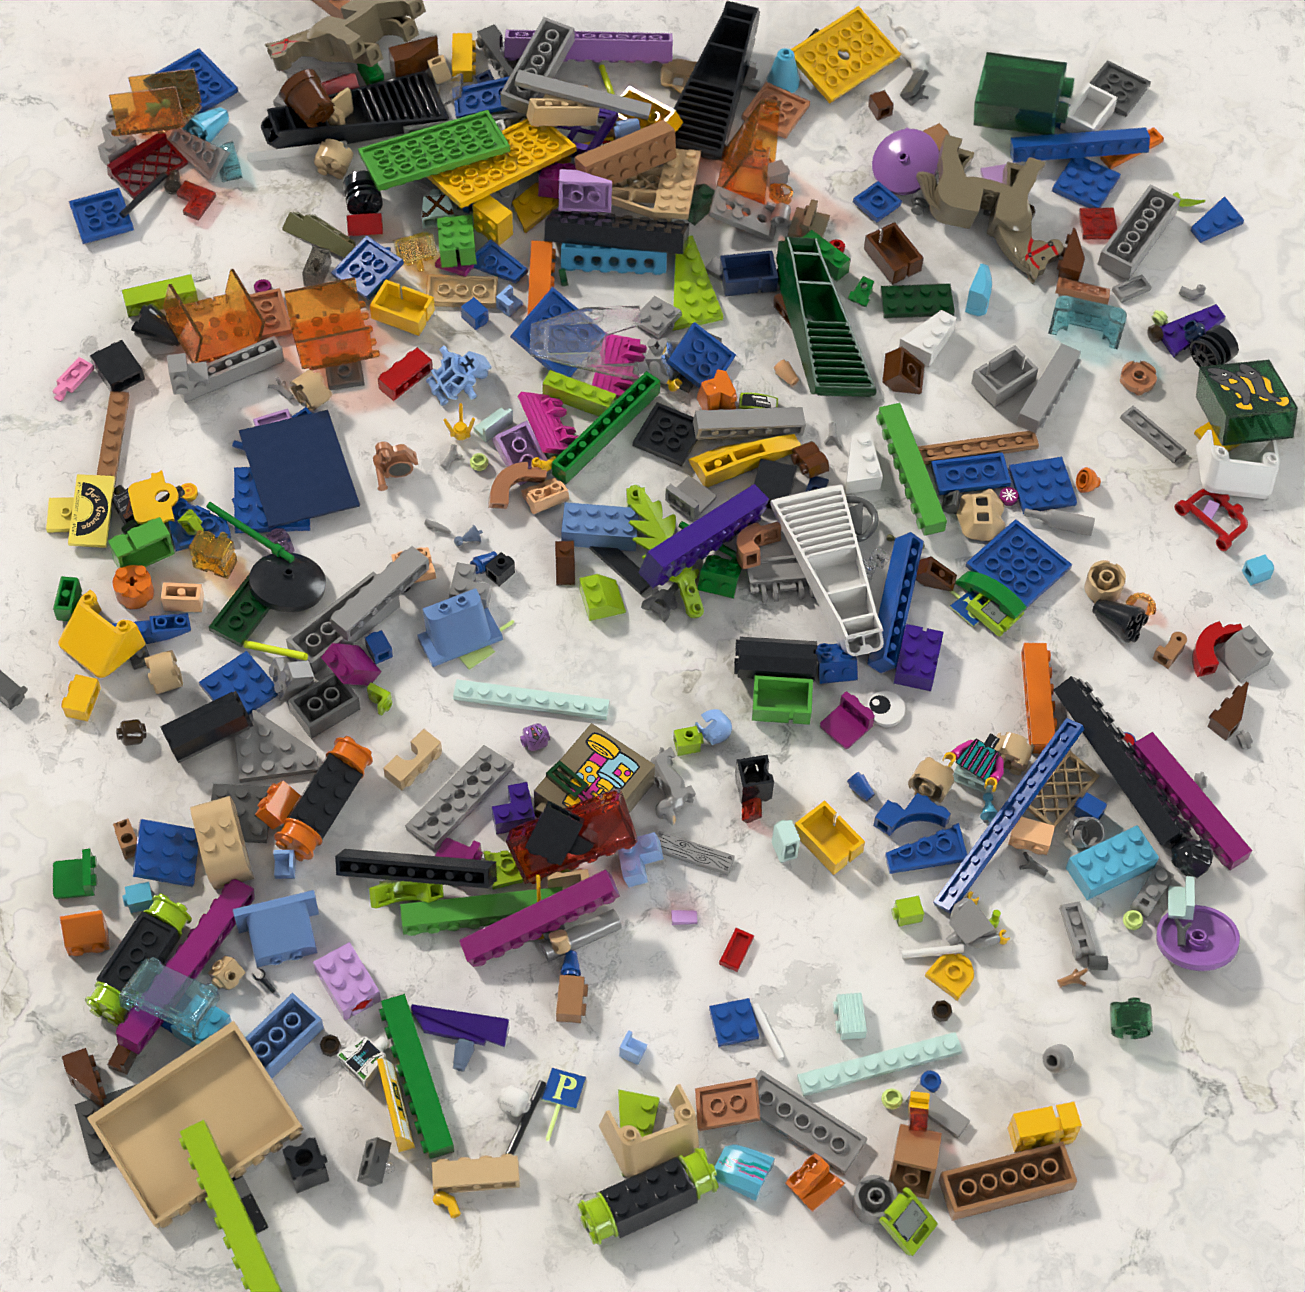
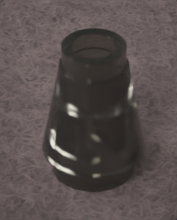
M171 170L164 183V188L169 194L175 195L181 190L180 173L177 170Z

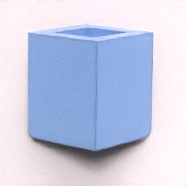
M511 285L496 296V308L509 317L523 306V301L513 295V286Z
M274 850L275 879L295 878L296 858L294 850Z
M628 1030L620 1045L619 1057L638 1065L647 1049V1044L632 1038V1031Z

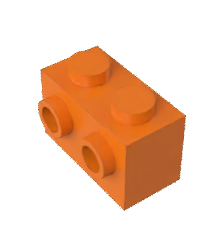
M284 780L278 784H272L267 790V797H264L257 805L259 809L255 815L272 830L284 823V819L288 817L301 796Z

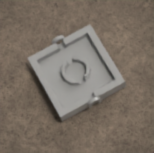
M654 296L634 316L632 322L634 325L660 339L668 329H673L674 323L682 316V312Z

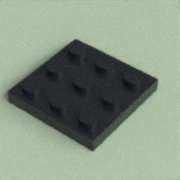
M656 402L635 437L633 446L683 466L698 440L694 431V417Z

